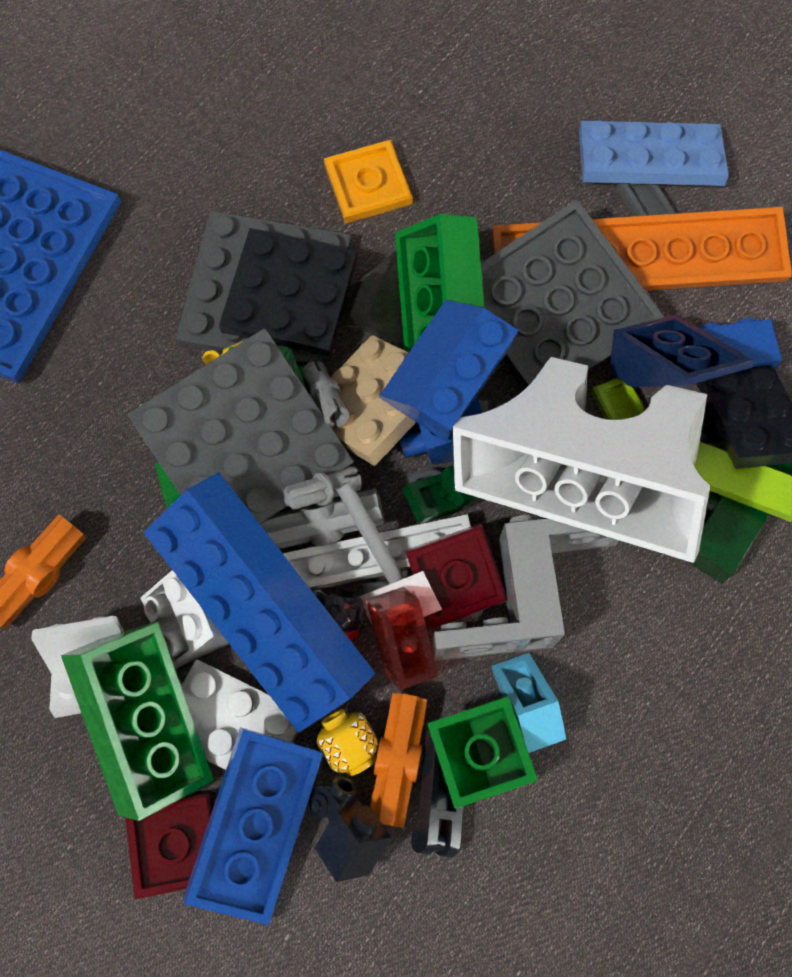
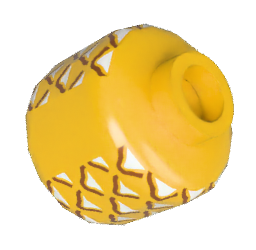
M340 709L331 713L322 721L324 728L317 736V745L333 771L337 773L346 772L348 776H354L366 770L375 762V753L379 748V741L362 713L350 712L346 714L344 709Z

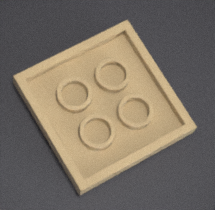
M371 335L331 376V379L337 382L341 389V394L339 395L350 416L348 421L341 427H337L333 417L331 418L334 422L332 430L344 448L376 466L416 422L379 398V395L406 358L408 352Z

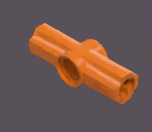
M60 514L56 516L31 546L21 547L7 561L4 568L5 575L0 579V628L6 630L34 597L39 598L55 585L60 577L59 569L87 538L85 534Z
M392 693L385 735L380 739L374 775H377L374 791L372 792L370 808L378 816L382 824L404 828L412 782H416L422 744L419 743L424 727L427 699L418 696Z

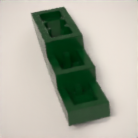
M454 465L446 467L441 474L408 483L403 489V493L419 525L486 501L482 498L455 491Z

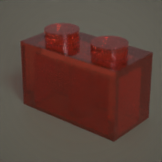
M401 587L366 599L384 673L399 690L438 677L419 598L405 587Z

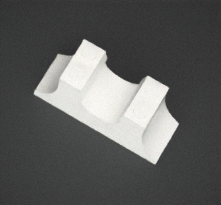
M550 357L532 383L515 398L490 411L460 417L453 426L455 491L694 563L700 548L710 485L699 475L694 467L698 455L707 394L665 385L651 397L649 407L640 415L622 420L602 419L585 412L588 366Z

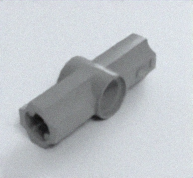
M377 489L357 493L374 525L385 524L382 504ZM334 497L332 502L328 504L318 502L295 510L280 511L261 523L262 528L279 549L311 542L315 546L329 545L339 541L344 537L345 533L359 530L340 497Z

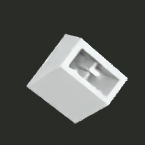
M173 570L141 597L144 612L150 623L159 622L175 669L229 645L228 641L187 588L181 583Z

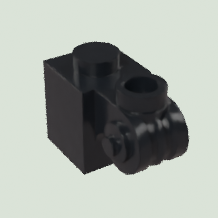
M343 776L335 777L329 785L315 787L311 792L309 801L310 810L315 818H328L329 824L314 849L336 882L370 875L392 838L369 805L363 806L355 796L357 792L356 785L350 779Z

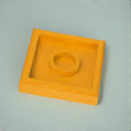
M391 140L324 158V166L345 224L413 204L412 194Z

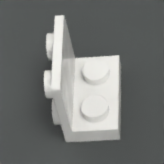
M116 616L95 617L91 620L69 624H54L32 631L31 639L52 674L50 711L54 718L81 713L61 655L96 640L124 632Z

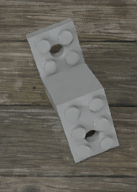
M521 515L511 518L510 523L504 524L497 544L503 586L508 600L506 601L508 618L487 619L483 621V627L467 628L465 622L442 625L441 631L434 632L432 641L433 661L553 648L565 635L552 553L616 546L620 540L551 519L535 520L533 515Z

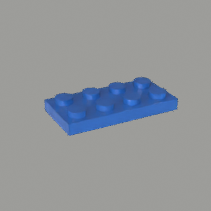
M240 727L183 897L185 905L269 925L323 752Z

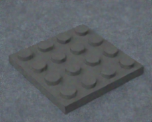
M578 199L481 263L484 308L518 329V333L504 357L526 388L536 378L550 357L587 365L589 372L611 357L614 330L665 318Z
M210 211L175 338L177 345L205 351L213 350L223 354V349L248 339L221 333L219 323L249 228L350 249L351 234ZM289 348L293 353L297 366L307 365L314 361L317 370L320 371L317 367V361L324 364L325 355Z
M265 328L127 414L180 495L190 487L220 472L259 524L287 507L284 502L285 497L283 493L287 486L313 479V476L319 472L330 474L343 470L354 462L330 425L325 423L324 416Z

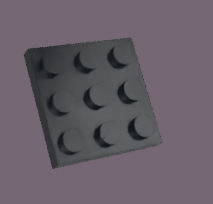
M249 228L219 323L221 333L250 338L265 328L276 345L330 356L358 259L357 251Z

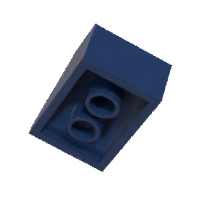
M673 315L614 330L610 372L631 387L687 386L752 368L754 360L680 316Z

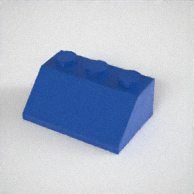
M445 300L385 386L379 398L447 442L453 433V426L468 411L511 347L518 329L483 307Z

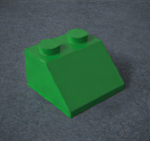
M509 696L427 723L454 809L538 781Z

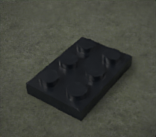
M773 366L749 368L696 383L700 393L707 394L706 406L735 469L792 463V401Z

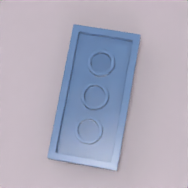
M635 121L580 122L579 144L582 182L725 186L729 174L720 124Z

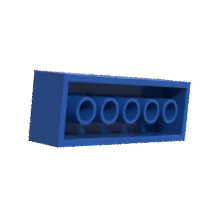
M220 472L187 489L143 532L298 733L351 699L376 674Z

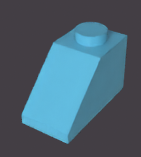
M529 653L491 666L502 698L509 696L528 753L566 740L559 701Z

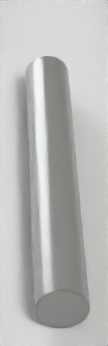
M348 481L337 487L336 491L389 584L404 579L402 572L351 482Z

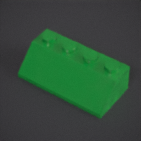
M438 214L395 232L404 351L410 352L445 300L484 308L477 217Z
M153 622L96 640L61 655L118 816L140 821L214 781L159 622Z

